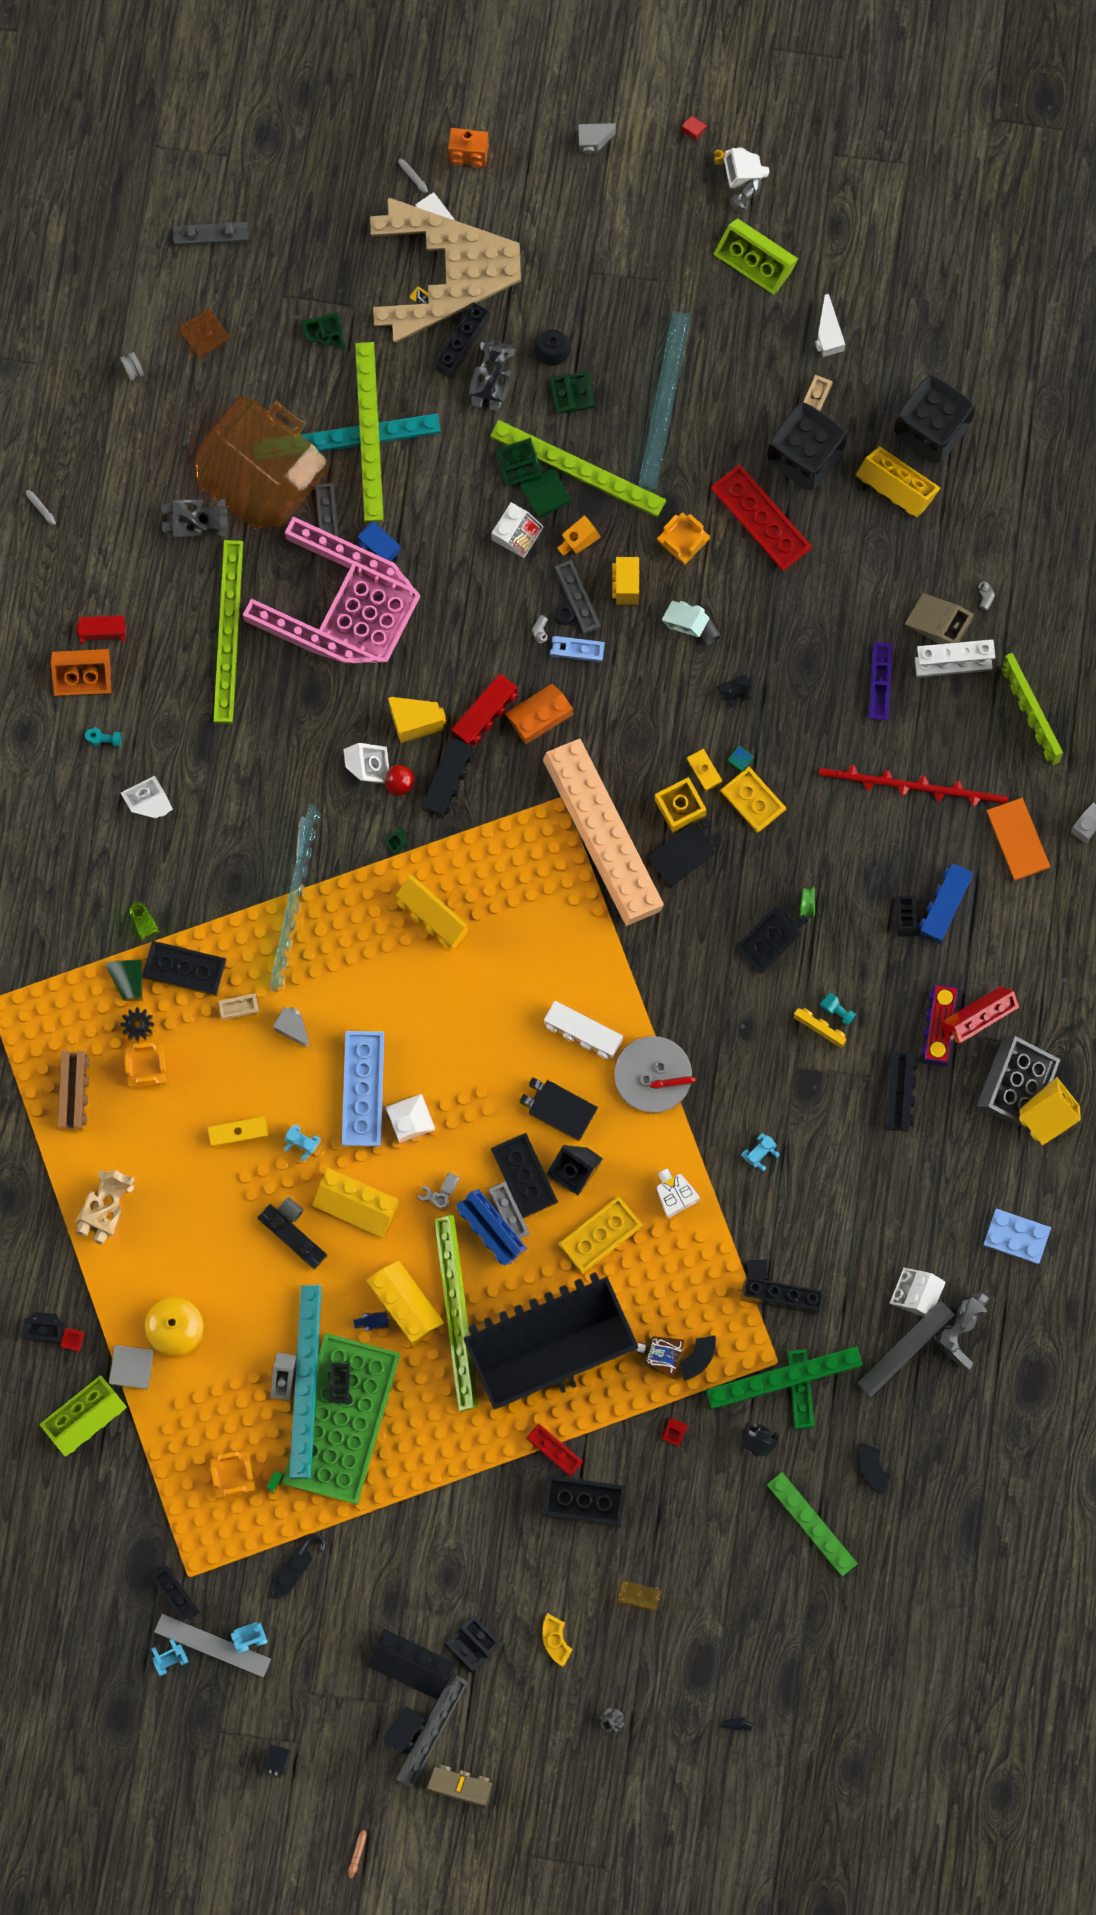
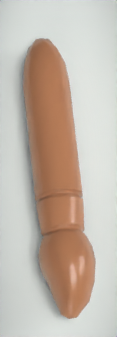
M365 1830L360 1832L357 1839L353 1858L348 1868L350 1878L358 1870V1863L366 1840Z

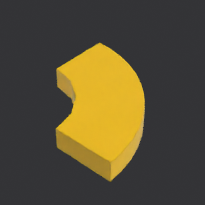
M547 1613L543 1623V1642L550 1657L559 1666L564 1667L572 1652V1649L566 1645L563 1639L562 1630L565 1623Z

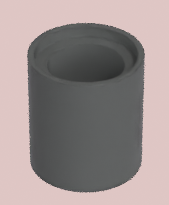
M708 620L701 633V637L706 645L712 644L721 637L711 620Z
M288 1197L280 1205L278 1211L294 1223L303 1213L304 1209Z

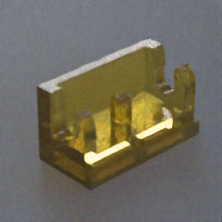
M623 1580L618 1602L656 1612L662 1590Z

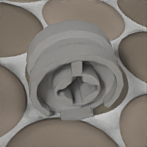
M134 352L129 353L127 357H120L122 366L130 381L135 380L137 376H144Z

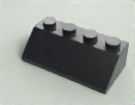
M384 1629L368 1667L439 1700L456 1667V1663Z

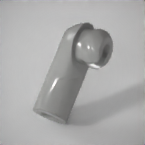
M981 582L979 590L983 600L979 607L988 611L995 594L989 583Z
M542 615L539 616L532 628L533 636L539 643L545 642L548 638L543 629L548 619Z

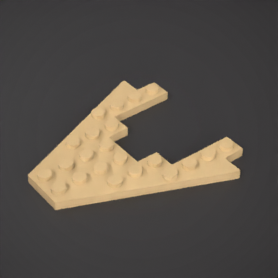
M388 198V215L370 216L371 236L426 233L427 251L445 250L446 284L428 285L429 304L373 307L374 326H393L394 343L470 307L473 302L478 303L521 281L520 244L518 242L392 198Z

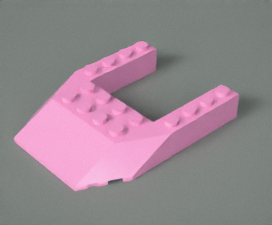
M293 517L285 531L286 540L343 565L350 570L319 630L253 599L250 600L243 613L244 621L312 653L343 663L388 662L421 597L420 594L412 587L395 563Z

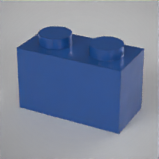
M374 521L357 536L360 548L386 560L392 561L401 552L400 545Z

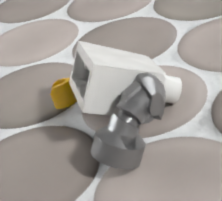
M742 147L726 150L725 153L721 150H716L714 162L717 165L725 162L730 188H744L743 192L735 193L730 199L732 208L742 212L749 206V198L752 195L758 194L761 179L768 177L769 168L761 166L758 155L750 153Z

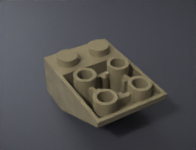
M923 593L907 619L905 626L938 644L960 643L973 620L974 614L959 605Z

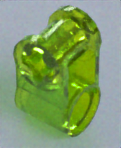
M141 902L132 904L130 914L142 941L145 940V937L155 932L159 933V929L146 906ZM142 908L144 913L141 916H135L134 911Z

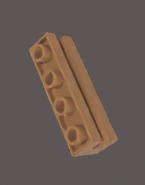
M62 1051L58 1118L60 1130L83 1131L84 1125H87V1114H84V1106H88V1095H85V1087H89V1076H86V1068L90 1067V1057H87L85 1051H77V1053Z

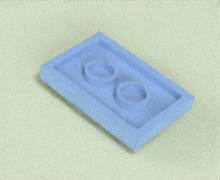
M995 1209L983 1246L1039 1265L1051 1227Z

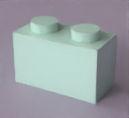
M671 601L662 621L672 630L700 637L709 617L700 606L695 605L692 607L683 601H680V603Z

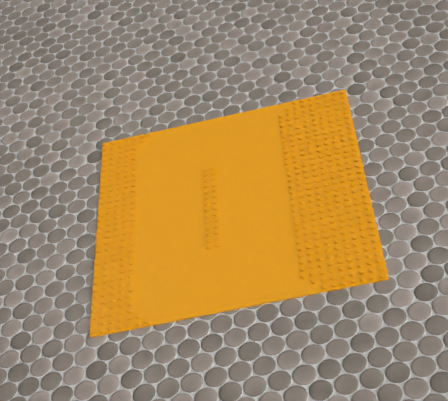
M561 797L155 940L156 942L226 958L227 961L217 996L142 978L143 1001H123L106 968V963L142 960L143 976L152 942L0 995V1036L112 1359L115 1345L154 1350L148 1390L124 1386L122 1388L189 1577H194L540 1451L526 1439L538 1423L560 1442H565L778 1363L757 1304L740 1301L746 1274L681 1102L665 1112L646 1113L627 1104L616 1087L615 1066L621 1052L635 1040L655 1036L580 834ZM410 874L467 924L468 934L453 950L442 946L435 934L433 936L425 930V925L421 921L417 923L410 916L412 913L408 909L403 910L396 903L398 901L396 894ZM256 994L259 1013L224 1021L221 1020L218 1001ZM554 1001L623 1035V1041L613 1059H603L597 1055L596 1051L592 1049L588 1051L580 1046L581 1043L575 1040L573 1042L568 1041L558 1031L553 1033L546 1029L544 1019ZM136 1007L139 1008L140 1013L146 1009V1016H153V1019L149 1022L155 1024V1027L149 1028L153 1034L147 1033V1040L140 1037L139 1042L136 1041L135 1037L129 1040V1033L123 1035L122 1031L126 1028L120 1026V1023L126 1022L122 1016L126 1015L128 1017L129 1009L135 1013ZM284 1007L288 1009L293 1007L300 1012L299 1015L302 1016L310 1045L308 1048L274 1031L273 1026ZM138 1021L134 1023L136 1028L141 1027ZM346 1031L384 1032L381 1147L342 1146ZM153 1043L154 1046L164 1045L167 1084L128 1087L125 1068V1048H134V1044ZM62 1051H70V1053L85 1051L87 1057H90V1067L86 1068V1076H89V1087H85V1095H88V1106H84V1114H87V1125H84L83 1131L60 1130L58 1127ZM532 1077L543 1084L549 1080L598 1107L579 1142L529 1115L530 1108L519 1103L523 1094L532 1099L536 1095L537 1090L529 1087ZM422 1094L435 1130L399 1143L386 1107ZM265 1117L268 1137L211 1147L208 1127ZM294 1124L301 1127L299 1133L311 1139L314 1135L321 1138L315 1152L312 1155L309 1154L305 1161L301 1160V1157L306 1151L295 1145H292L288 1152L284 1151L285 1146L288 1145L284 1141L285 1136ZM236 1130L235 1134L240 1135L242 1131ZM521 1134H527L545 1174L563 1145L587 1147L602 1157L603 1160L595 1174L578 1196L546 1174L558 1203L523 1219L530 1235L520 1240L527 1250L506 1266L496 1260L493 1251L483 1244V1239L479 1234L473 1232L470 1227L471 1224L467 1219L460 1216L459 1210L456 1207L459 1202L467 1198L471 1191L479 1189L497 1211L488 1189L505 1182V1179L491 1148ZM327 1168L399 1200V1205L383 1238L312 1207ZM665 1169L669 1170L672 1177L681 1174L700 1197L699 1202L668 1219L656 1190L657 1186L662 1184L658 1173ZM117 1170L123 1175L135 1178L132 1184L134 1189L130 1193L124 1192L121 1195L118 1207L122 1211L114 1234L108 1237L103 1244L99 1245L92 1241L95 1234L94 1231L89 1230L86 1237L76 1233L78 1223L75 1220L90 1191H93L95 1195L99 1188V1171L110 1172ZM448 1172L460 1178L452 1196L449 1195V1206L444 1210H440L430 1204V1201L423 1202L418 1198V1195L422 1197L427 1195V1191L422 1189L423 1186L429 1187L432 1193H441L440 1189ZM617 1196H620L643 1224V1227L582 1274L558 1243ZM105 1197L103 1203L106 1205L110 1204L111 1198ZM290 1197L304 1209L300 1217L292 1224L328 1255L315 1270L257 1219L269 1204L278 1210L280 1205ZM111 1212L107 1214L106 1218L108 1220L112 1219ZM454 1215L468 1327L476 1324L478 1331L486 1328L483 1322L486 1318H491L493 1324L501 1322L499 1313L506 1311L508 1317L511 1318L516 1315L514 1307L517 1305H521L525 1312L531 1309L529 1300L533 1298L537 1299L539 1305L546 1303L544 1294L547 1292H552L554 1299L560 1297L559 1288L566 1285L569 1292L576 1290L575 1280L582 1279L584 1286L592 1283L589 1275L596 1272L599 1279L608 1277L637 1344L641 1342L650 1345L653 1336L684 1340L674 1378H670L645 1365L647 1356L637 1354V1349L573 1376L577 1386L575 1388L570 1386L569 1379H565L562 1381L565 1386V1392L561 1393L556 1383L494 1410L473 1363L479 1408L459 1411L434 1219ZM284 1222L280 1223L278 1229L284 1224ZM397 1261H400L445 1323L414 1346L411 1345L367 1284V1279ZM304 1285L322 1286L318 1356L325 1333L401 1354L358 1505L283 1485V1479L275 1493L266 1489L275 1470L284 1476L291 1453L296 1367L290 1401L270 1397L273 1366L277 1353L297 1356L301 1286ZM167 1297L187 1299L197 1307L203 1318L204 1329L200 1343L194 1350L183 1356H166L159 1353L151 1346L145 1334L144 1324L148 1311L155 1303ZM169 1321V1326L176 1324V1322ZM715 1335L716 1347L710 1364L698 1376L683 1381L680 1361L687 1359L693 1353L696 1347V1338ZM233 1452H249L256 1491L217 1499L210 1468V1459Z

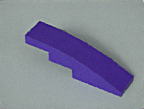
M873 642L870 719L888 720L893 643Z

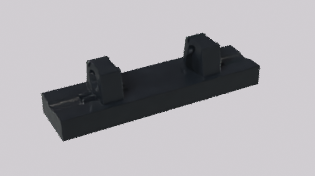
M271 1204L257 1217L263 1225L314 1270L328 1256ZM284 1222V1224L278 1229L280 1223Z

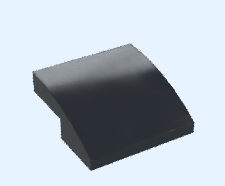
M473 1615L444 1646L472 1673L501 1645V1642Z

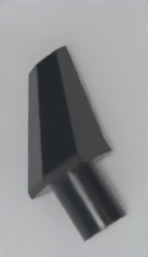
M746 1717L724 1720L721 1728L739 1731L743 1728L751 1731L754 1724L745 1721Z

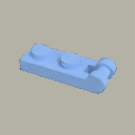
M558 636L552 637L553 649L550 650L551 657L602 662L605 642ZM566 645V650H560V646Z

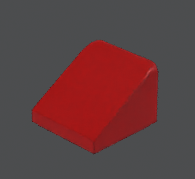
M691 116L681 126V131L697 141L707 126Z
M670 1418L662 1440L680 1447L688 1425Z

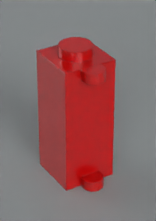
M124 615L78 617L79 623L75 624L76 635H79L80 644H84V641L121 639V642L126 641V621Z

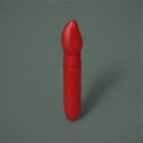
M688 1076L663 1081L656 1080L650 1083L649 1087L660 1089L662 1087L694 1083L696 1078Z

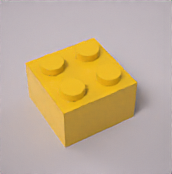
M616 557V563H612V580H616L612 581V598H616V605H639V557Z
M689 777L655 794V802L672 833L706 816L707 810Z

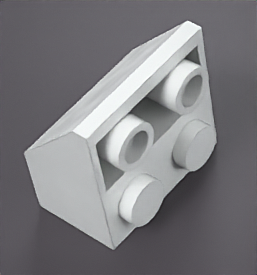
M903 1268L890 1304L914 1314L926 1316L937 1305L945 1281L932 1273Z

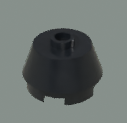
M547 330L536 339L534 345L535 354L540 361L547 365H560L571 353L570 339L561 331Z
M747 1422L745 1428L742 1429V1447L748 1450V1453L757 1457L759 1455L768 1456L779 1444L778 1439L780 1435L777 1432L774 1435L771 1434V1431L766 1426L754 1423L752 1426L751 1423Z

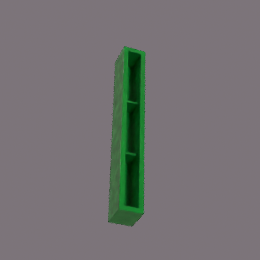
M856 1346L706 1390L711 1410L860 1368L863 1364L858 1347Z

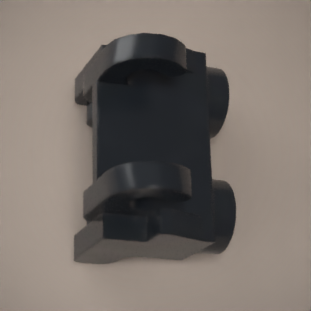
M740 675L737 679L723 682L716 686L721 699L727 701L730 708L734 707L732 700L742 695H745L747 701L751 700L750 693H748L751 690V685L746 675Z

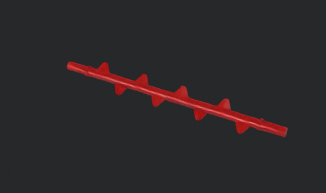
M851 765L846 772L824 768L819 769L820 776L863 782L865 789L868 791L874 784L898 787L902 796L909 789L932 792L937 801H941L945 794L969 798L972 806H976L980 800L1005 804L1008 802V796L990 794V792L983 793L964 790L960 781H957L950 788L930 785L926 776H922L918 782L893 779L890 771L887 770L881 777L858 774L855 765Z

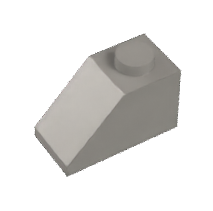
M579 124V152L584 154L598 152L616 134V124Z
M1092 803L1082 814L1071 831L1074 836L1085 844L1096 832L1095 803Z
M284 1007L273 1026L274 1031L308 1048L310 1045L302 1016L299 1015L300 1012L293 1007H290V1009Z
M277 1353L273 1366L270 1398L290 1401L295 1375L296 1355Z

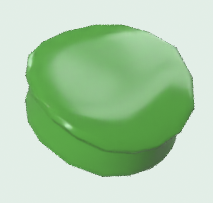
M814 886L811 889L803 888L800 905V916L805 915L810 919L815 917Z

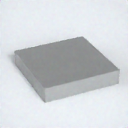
M115 1345L109 1384L148 1390L154 1350Z

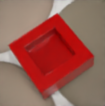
M65 1328L60 1347L80 1352L85 1333Z

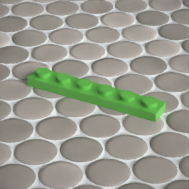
M783 1472L767 1484L773 1494L842 1577L857 1565V1562Z

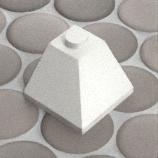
M358 743L344 749L346 768L359 780L385 784L386 774L389 770L387 747Z
M155 776L121 792L131 812L157 818L173 810Z
M422 1094L386 1107L399 1143L435 1130Z

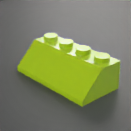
M738 218L729 224L714 252L715 256L772 294H776L798 261L797 257Z
M100 1375L39 1425L66 1457L74 1452L83 1442L89 1440L98 1430L105 1427L113 1418L120 1415L127 1407Z

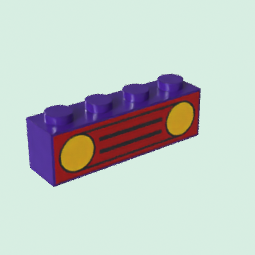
M935 985L934 990H930L929 1001H932L931 1009H927L926 1020H929V1027H925L923 1037L927 1039L926 1046L922 1045L921 1051L924 1063L947 1066L951 1040L946 1039L941 1022L955 1014L958 988Z

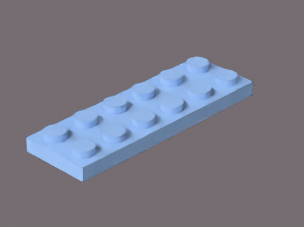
M346 1031L342 1146L381 1147L384 1032Z

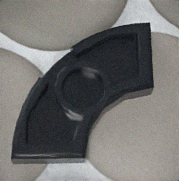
M715 1335L696 1338V1347L693 1353L687 1359L680 1361L683 1381L698 1376L710 1364L716 1347Z
M862 1443L859 1454L862 1474L870 1487L883 1495L891 1476L885 1473L880 1465L879 1456L881 1450Z

